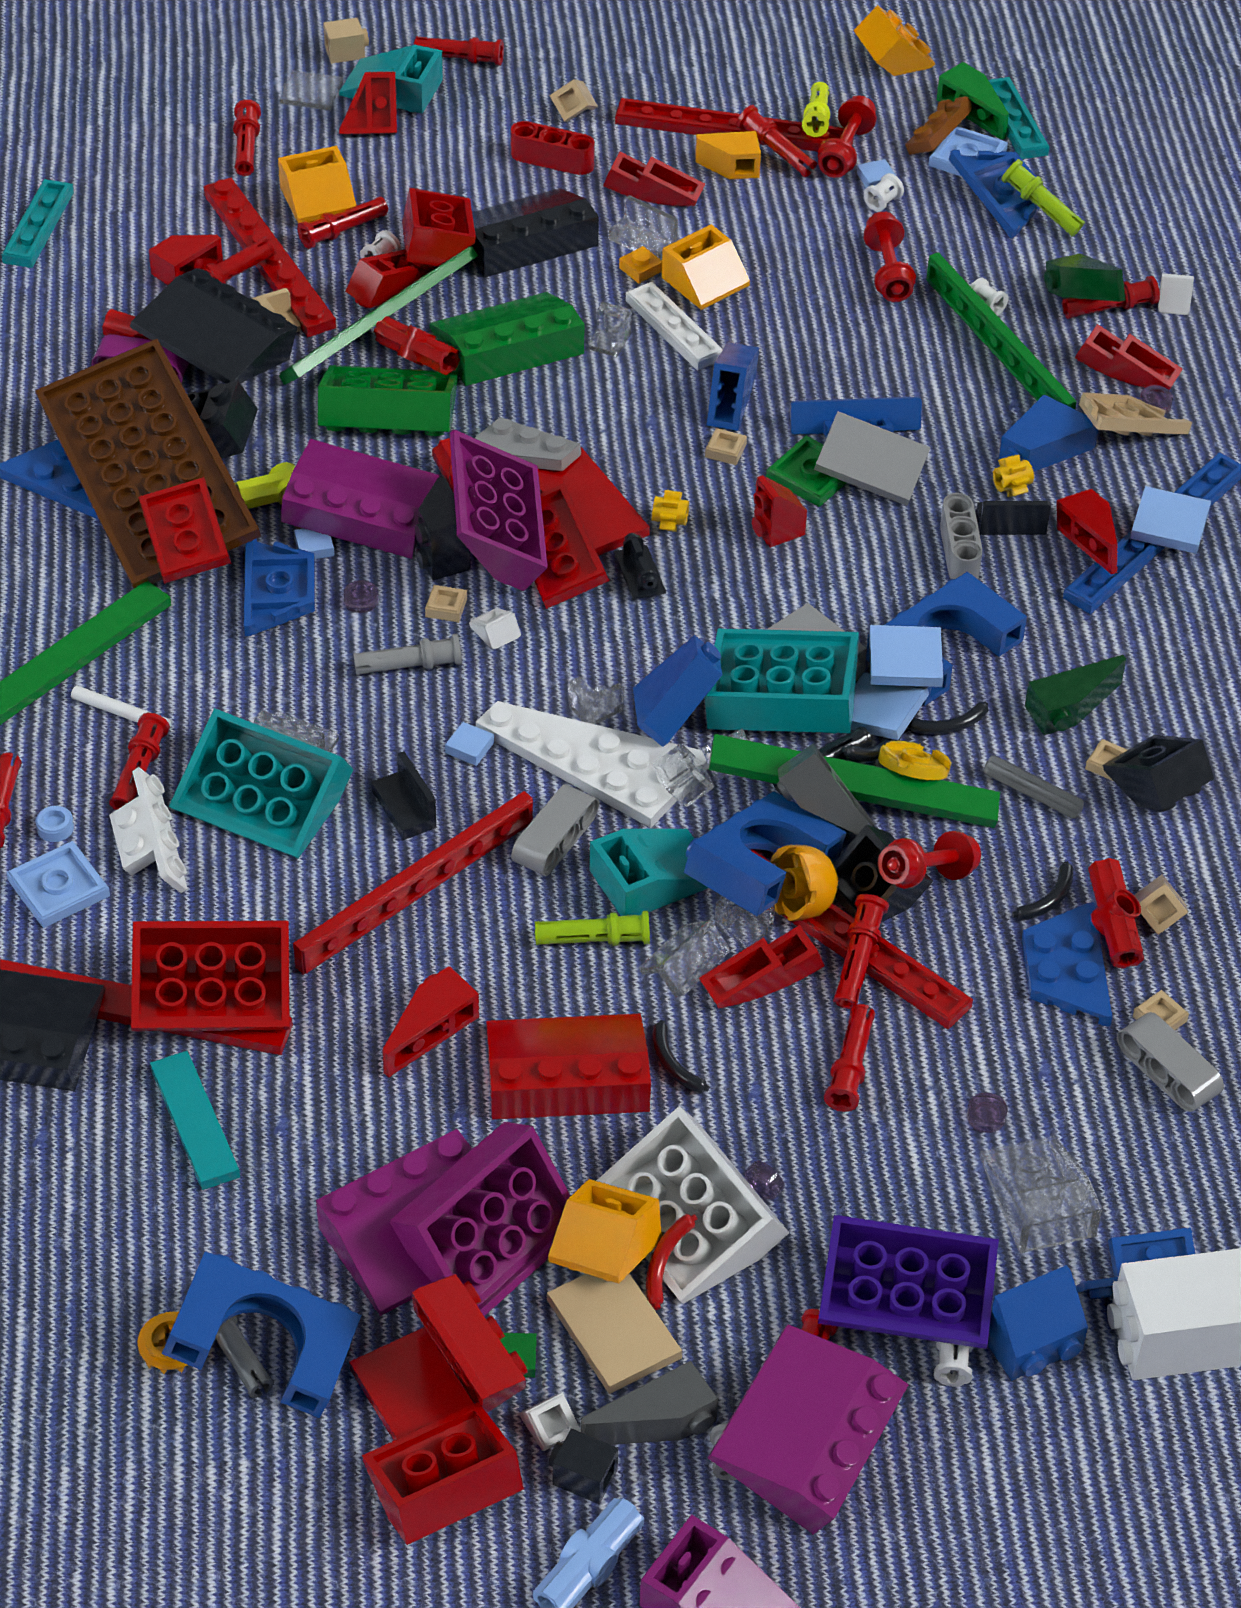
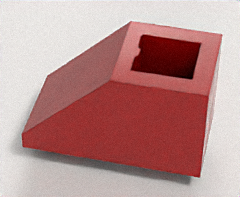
M763 475L757 477L756 492L753 495L755 510L754 518H752V527L758 537H762L770 548L804 536L806 532L807 509L790 489Z

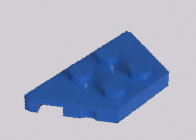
M960 150L950 151L948 160L1010 238H1014L1040 208L1031 200H1023L1020 197L1021 193L1010 183L1002 182L1001 178L1017 159L1023 162L1022 166L1032 175H1034L1017 152L1002 151L994 153L978 150L977 156L961 155Z
M58 439L0 463L1 479L98 519Z
M257 539L247 542L245 545V636H252L314 612V553L302 549H292L288 545L276 541L273 546L257 542Z
M1086 903L1024 929L1022 946L1030 999L1045 1005H1055L1062 1011L1075 1016L1079 1010L1098 1017V1024L1111 1026L1112 1011L1100 935L1091 920V913L1095 909V903Z

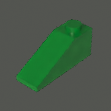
M962 62L939 75L937 101L940 102L947 99L955 101L958 97H968L972 108L965 118L1000 140L1006 138L1009 113L985 74Z

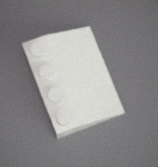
M680 1106L596 1180L659 1199L662 1236L684 1214L691 1216L695 1214L698 1219L695 1221V1227L677 1243L671 1252L663 1274L664 1282L683 1304L759 1261L789 1234V1231L698 1121ZM654 1249L645 1257L649 1262Z

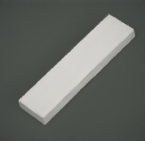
M653 282L626 292V302L697 371L715 363L723 349Z

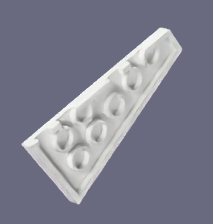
M497 701L476 721L477 728L494 734V742L649 828H652L709 768L711 752L670 742L662 747L649 737Z

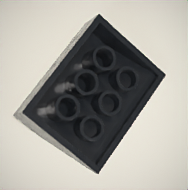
M562 188L472 212L476 240L470 247H473L478 255L473 261L485 278L598 246V214L586 198Z
M198 268L177 276L130 324V328L151 340L158 339L162 347L225 384L237 380L242 383L288 361L298 328L287 321L283 315L273 313L261 306L259 301L237 292L233 286L220 282L210 276L209 272Z
M0 969V1080L75 1092L105 993V986Z

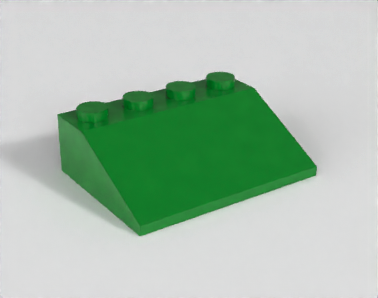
M548 292L430 323V329L438 341L440 340L459 350L458 358L460 362L456 371H458V375L465 386L584 354V322L571 304Z
M329 365L318 386V426H326V429L329 431H344L346 427H358L359 431L364 433H375L379 429H392V433L402 435L410 434L411 430L424 431L425 435L442 436L444 432H450L453 422L458 371H451L448 375H444L436 370Z

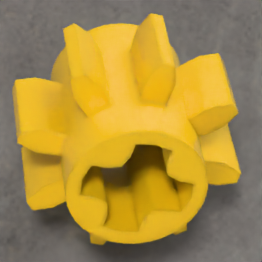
M1019 454L999 459L1000 467L993 470V481L999 492L1006 491L1007 497L1028 493L1027 485L1034 482V472L1028 460L1020 461Z
M665 490L664 497L655 496L652 521L660 522L659 529L676 532L677 525L686 526L689 514V501L681 499L682 492Z

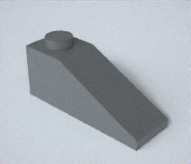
M814 743L778 768V778L780 781L776 784L788 801L794 798L800 808L856 835L860 833L866 824L878 828Z
M690 1360L581 1418V1432L611 1445L682 1440L691 1434L698 1435L704 1433L716 1422L718 1398Z

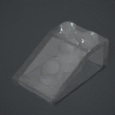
M1056 1136L980 1151V1160L1019 1253L1096 1237L1102 1213L1101 1204L1088 1175Z

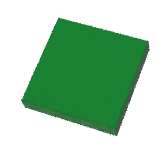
M807 435L766 470L767 478L790 489L794 494L818 507L823 505L847 483L814 470L824 444Z

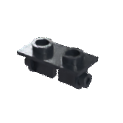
M629 533L624 538L623 549L614 551L632 599L666 594V589L648 546L643 545L641 536Z

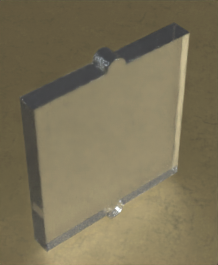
M292 70L287 83L283 84L284 91L280 97V104L331 111L335 99L339 98V89L343 82L342 77Z

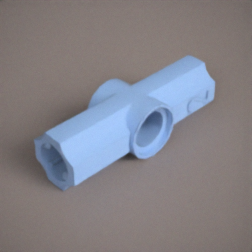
M613 1498L586 1531L579 1529L570 1537L560 1554L559 1562L533 1591V1599L540 1608H574L592 1585L599 1587L607 1580L616 1566L618 1555L644 1526V1517L637 1511L636 1506L624 1498Z

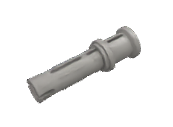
M452 634L451 638L433 641L423 638L419 641L418 645L353 653L357 676L365 673L423 665V669L427 668V670L433 669L434 665L455 662L457 666L462 665L458 634Z

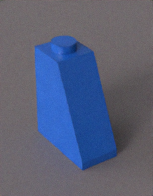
M730 342L726 344L714 363L707 426L739 431L756 378L760 347Z
M1043 395L1002 436L999 459L1019 454L1020 461L1028 460L1033 468V472L1092 450L1096 446L1098 429L1087 415Z
M694 635L633 687L638 727L662 747L669 743L723 675L720 663L721 654L712 643H704Z

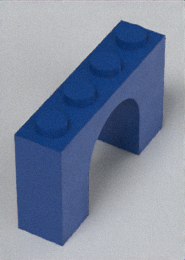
M967 571L958 578L949 580L944 587L933 594L924 596L919 603L908 610L899 612L894 619L884 625L941 627V629L958 630L972 636L1000 657L1023 641L1027 616ZM868 635L866 660L870 663V648ZM943 657L942 687H928L929 696L922 704L924 706L950 690L953 665Z
M773 791L762 799L755 800L751 806L743 811L736 812L722 824L715 825L711 831L700 838H694L686 850V857L688 859L684 873L755 916H758L778 903L787 872L749 849L776 852L778 848L786 845H807L824 852L833 864L840 855L846 832L821 817L800 808L795 802L788 801L783 795Z
M205 1251L162 1354L201 1370L217 1332L225 1321L242 1313H260L270 1316L288 1330L296 1347V1362L281 1403L320 1418L331 1398L361 1315L351 1311L349 1307L342 1303H331L312 1295L310 1291L303 1287H292L273 1279L271 1275L264 1271H253L234 1263L232 1259L225 1255H214Z

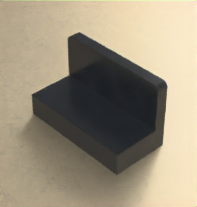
M1050 501L977 502L976 515L979 534L1047 535L1051 510Z
M405 751L397 754L398 772L372 781L371 784L374 796L402 839L406 840L437 828L435 797Z

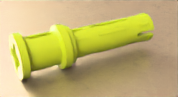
M820 81L814 83L811 87L810 101L804 109V118L802 120L804 132L811 137H820L829 128L830 109L827 105L829 86Z

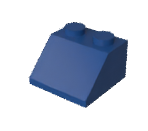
M1067 1265L994 1296L990 1317L988 1347L1011 1381L1024 1375L1028 1377L1034 1376L1041 1372L1046 1365L1060 1359L1063 1361L1070 1360L1083 1350L1088 1324L1072 1272Z

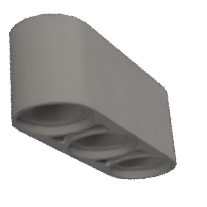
M951 493L943 499L940 523L948 575L950 579H956L968 571L979 579L982 544L974 503L966 494Z
M567 784L562 785L516 840L511 854L512 861L543 876H548L591 825L599 809V800Z
M1152 1012L1146 1013L1118 1031L1117 1042L1126 1057L1185 1111L1192 1112L1224 1090L1223 1079L1215 1067L1157 1014Z

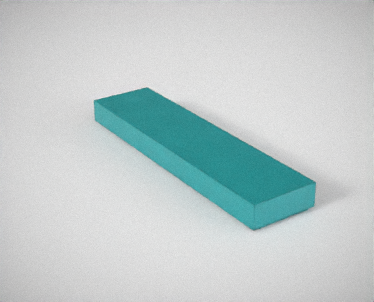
M1010 77L990 79V84L1009 113L1006 135L1021 159L1048 156L1050 147Z
M47 179L43 180L1 254L4 264L33 268L74 194L73 184Z
M188 1050L150 1062L151 1072L201 1189L205 1190L240 1178L239 1167Z

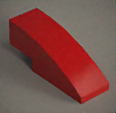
M619 151L603 186L620 194L646 202L672 206H695L705 183L652 156L646 165Z
M1098 324L1074 357L1088 367L1111 378L1131 385L1161 391H1169L1183 368L1130 333L1125 341H1123Z
M798 925L769 944L763 937L705 973L699 979L717 1007L724 1008L758 999L804 979L825 965L814 944L802 927Z

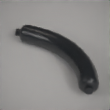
M979 702L965 714L952 719L929 721L913 718L907 727H909L911 732L926 735L955 733L980 721L989 711L988 703Z
M885 737L880 743L872 747H858L850 744L846 747L844 746L842 752H844L846 758L854 761L878 760L882 745L890 741H900L901 737L899 740Z
M1068 861L1063 862L1059 867L1058 879L1053 889L1042 899L1017 907L1016 911L1012 912L1013 918L1017 917L1019 921L1033 919L1051 911L1060 904L1072 885L1073 866Z
M660 1020L654 1025L652 1036L654 1050L661 1066L675 1081L689 1090L699 1094L704 1091L708 1092L710 1086L706 1085V1080L689 1072L676 1060L669 1047L668 1026L665 1024V1021Z

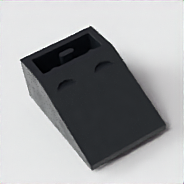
M237 380L227 384L221 383L211 389L187 394L221 459L243 453L258 408L240 382Z

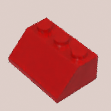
M409 187L402 219L406 261L419 267L439 266L475 243L476 235L470 198Z
M454 1274L419 1287L412 1292L414 1312L474 1403L479 1402L486 1413L526 1388V1379L523 1375L528 1373L524 1362L516 1351L510 1354L507 1352L500 1341L505 1337L502 1329L492 1315L488 1318L484 1317L477 1306L482 1302L481 1298L469 1281L462 1284L458 1276Z
M479 1402L362 1455L363 1463L386 1515L406 1545L524 1490L516 1450Z

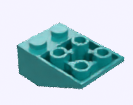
M411 45L361 58L339 91V96L353 99L365 72H395L396 108L423 114L443 81L442 50Z
M621 829L590 841L589 871L620 916L641 915L642 911L651 912L708 889L707 886L684 873L688 859L686 857V850L694 839L688 829Z

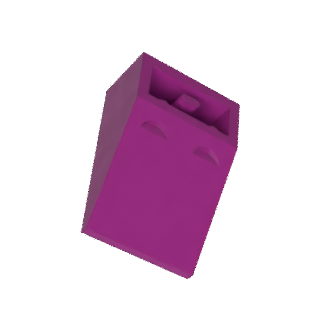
M692 1514L642 1577L640 1585L639 1606L642 1608H800L731 1539Z

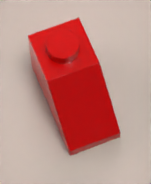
M172 235L149 249L151 275L169 285L181 274L195 268L204 270L205 265L209 263L218 264L223 261L221 237L218 235Z

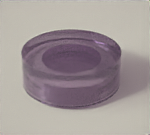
M1153 385L1141 391L1140 400L1165 410V414H1167L1172 407L1173 395L1165 387Z
M358 580L351 582L345 587L344 604L348 610L355 613H367L377 607L379 602L378 589L373 583Z
M979 1093L969 1101L967 1120L974 1129L980 1132H996L1004 1126L1008 1108L1000 1096L993 1093Z
M755 1160L744 1172L746 1181L758 1195L765 1199H775L785 1187L780 1175L762 1161Z

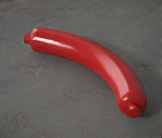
M684 1214L675 1221L661 1237L651 1256L646 1277V1295L654 1310L661 1309L660 1305L664 1301L662 1282L667 1260L677 1243L695 1227V1221L698 1219L695 1214L692 1216Z

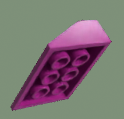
M453 429L450 432L457 536L495 580L525 591L548 568L538 466Z
M310 439L291 474L284 493L281 522L412 559L418 542L415 533V525L419 524L418 508L440 475Z
M503 1122L389 1222L408 1255L432 1283L454 1274L458 1276L462 1284L469 1281L481 1298L482 1302L477 1306L485 1316L548 1259L566 1201L571 1195L534 1127Z
M458 1129L316 1200L319 1230L380 1316L412 1300L413 1291L432 1283L408 1255L389 1221L472 1150V1147Z
M788 1324L783 1329L707 1458L814 1535L836 1517L909 1384L872 1358Z

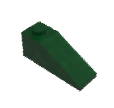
M1080 253L1045 261L1046 272L1044 273V282L1050 293L1065 298L1117 302L1125 300L1123 270L1121 268Z
M1122 654L1028 682L1024 707L1043 735L1065 731L1076 726L1120 686L1123 680L1126 658Z

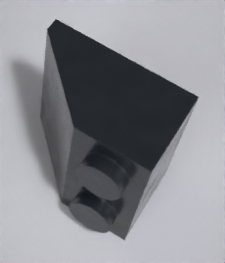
M443 476L437 478L418 508L419 524L415 525V533L420 549H416L417 562L421 569L427 570L432 581L471 570L470 550L457 536L454 493Z
M1153 735L1103 764L1104 772L1138 807L1155 809L1156 812H1164L1174 808L1178 800L1185 796L1199 793L1203 785L1214 779L1202 739Z
M867 824L833 863L838 876L835 898L854 919L857 911L855 901L858 895L871 894L888 902L889 908L888 912L882 916V923L910 909L933 880L925 874L921 883L906 889L886 882L879 873L878 858L882 850L896 839L889 832Z

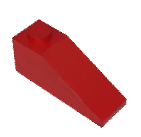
M405 249L361 258L356 265L345 292L354 297L355 302L364 308L377 307L433 270L434 266L419 267L406 261Z
M1093 489L1058 499L1057 530L1111 575L1117 573L1118 543L1110 503Z
M450 966L437 974L428 976L418 986L382 1049L384 1074L388 1078L479 1018V993Z

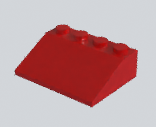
M133 921L131 1031L290 1030L289 921Z
M641 1013L486 1021L492 1120L650 1112L651 1077Z

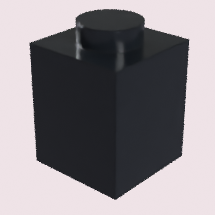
M571 1428L565 1441H558L551 1452L548 1465L553 1467L552 1485L600 1505L618 1470V1447Z

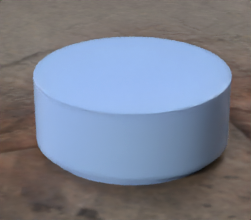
M62 806L44 808L37 814L35 819L37 833L45 841L59 842L65 840L74 830L72 814Z

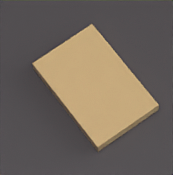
M630 1273L619 1284L584 1274L547 1292L548 1303L609 1394L682 1359V1349Z

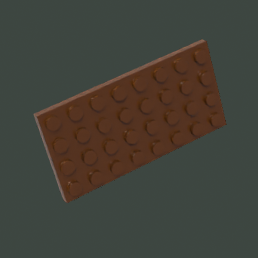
M154 339L35 390L37 398L133 589L147 581L154 584L163 580L138 498L139 496L204 477L227 551L261 537L255 520L158 339Z

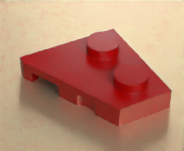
M395 72L364 73L339 128V134L397 133Z

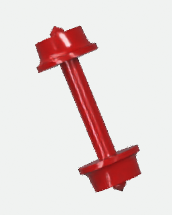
M853 96L842 103L838 110V120L845 129L840 139H827L822 142L818 149L819 168L828 177L840 178L853 170L857 163L856 151L850 144L854 135L867 134L876 125L875 104L865 96Z
M885 211L875 213L869 217L864 229L863 239L866 246L871 250L882 251L885 265L877 271L874 277L877 291L888 301L900 302L906 300L912 294L916 282V274L913 267L908 263L897 262L894 248L902 242L905 230L902 223L892 213Z
M956 830L945 832L938 837L932 852H924L915 840L901 838L894 840L888 847L882 850L878 858V869L886 882L903 889L915 887L921 883L926 874L927 867L936 866L939 873L945 878L959 880L966 878L978 867L981 861V850L973 837Z

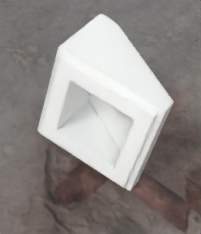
M1162 273L1159 288L1160 300L1157 311L1160 313L1188 315L1194 276Z
M495 608L469 622L470 627L492 649H497L521 636L515 614L499 608Z
M563 1393L555 1394L519 1413L522 1421L542 1451L555 1446L558 1441H564L571 1428L581 1432Z

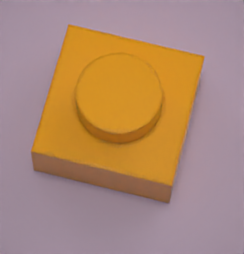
M642 246L619 258V268L639 284L662 272V260Z

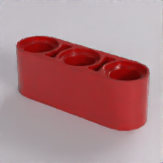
M520 121L511 126V156L513 159L576 175H586L594 170L595 141L591 136L529 121Z

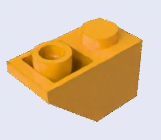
M756 131L696 134V163L728 179L760 178L761 151Z

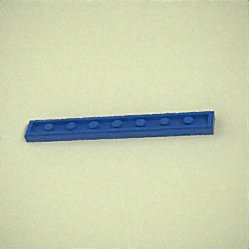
M1219 452L1174 493L1210 500L1211 507L1241 480V464ZM1130 531L1117 542V573L1111 575L1095 562L1064 589L1063 599L1091 615L1165 547L1130 539Z

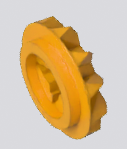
M165 1312L154 1316L144 1324L138 1335L137 1346L139 1356L145 1360L148 1368H158L163 1374L167 1370L174 1369L182 1373L185 1366H187L185 1363L162 1354L167 1339L166 1333L170 1334L179 1312Z

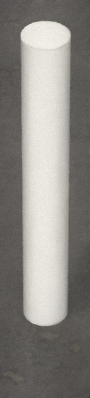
M77 685L71 692V698L137 723L143 713H151ZM165 718V719L168 721V723H169V725H170V727H171V720L168 719V718Z

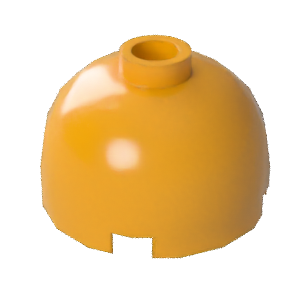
M786 845L777 849L771 857L770 863L775 864V866L787 873L778 903L773 905L774 910L779 915L785 914L788 917L786 919L788 921L806 920L821 915L833 903L838 886V876L830 858L821 850L807 845Z

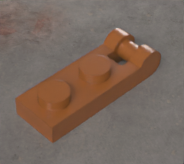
M964 96L956 98L955 101L950 99L940 101L937 111L928 117L929 120L923 126L913 132L914 135L905 144L909 155L933 151L971 112L972 104L970 99Z

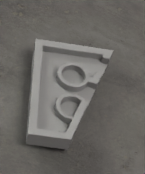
M500 417L475 437L477 440L537 465L538 469L563 471L581 455L580 443Z

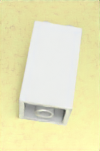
M1241 1248L1121 1264L1118 1281L1113 1282V1302L1107 1306V1317L1111 1329H1117L1120 1339L1118 1341L1119 1358L1122 1365H1128L1132 1380L1241 1366Z

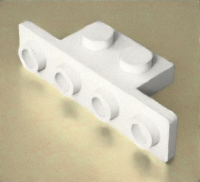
M138 767L132 772L139 796L109 815L122 867L132 876L156 861L160 877L178 892L182 893L188 889L184 877L187 871L178 855L177 847H179V842L169 822L172 816L162 796L165 792L164 787L155 775H149Z

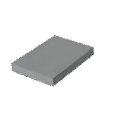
M838 411L814 470L908 506L931 447Z

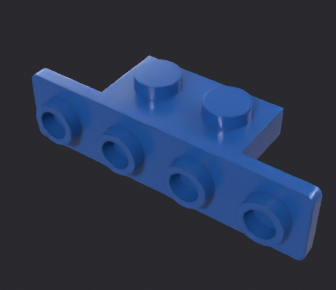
M918 396L792 401L790 404V431L792 434L824 433L827 438L838 411L893 433L894 431L921 429L922 400Z
M1191 1227L1108 1239L1114 1277L1084 1281L1076 1285L1078 1294L1089 1292L1091 1300L1112 1297L1113 1282L1118 1281L1122 1263L1196 1254Z

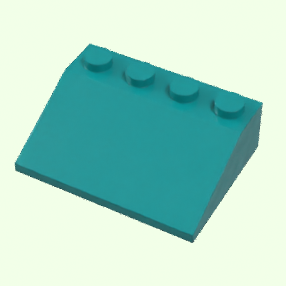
M718 628L714 646L721 654L720 663L723 675L705 696L707 729L791 731L797 733L825 732L832 734L850 733L854 711L859 632Z
M214 708L168 807L299 859L339 803L354 769L339 755Z

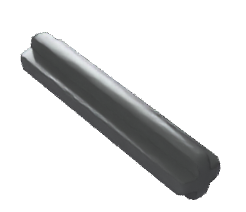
M992 755L985 764L984 773L1072 819H1076L1083 810L1084 801L1081 798L996 755Z

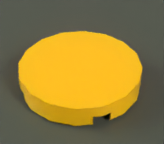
M890 741L882 745L878 757L879 762L889 770L901 775L924 780H942L947 778L952 763L947 755L936 749L932 750V754L923 751L924 746H921V744L907 741Z

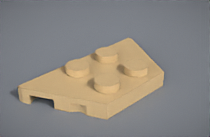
M1083 392L1078 404L1098 430L1114 431L1122 435H1129L1130 432H1137L1145 436H1152L1153 433L1188 435L1192 425L1191 421L1184 418L1167 419L1164 417L1165 410L1149 405L1130 395Z

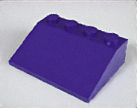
M834 1215L818 1324L987 1349L999 1239Z

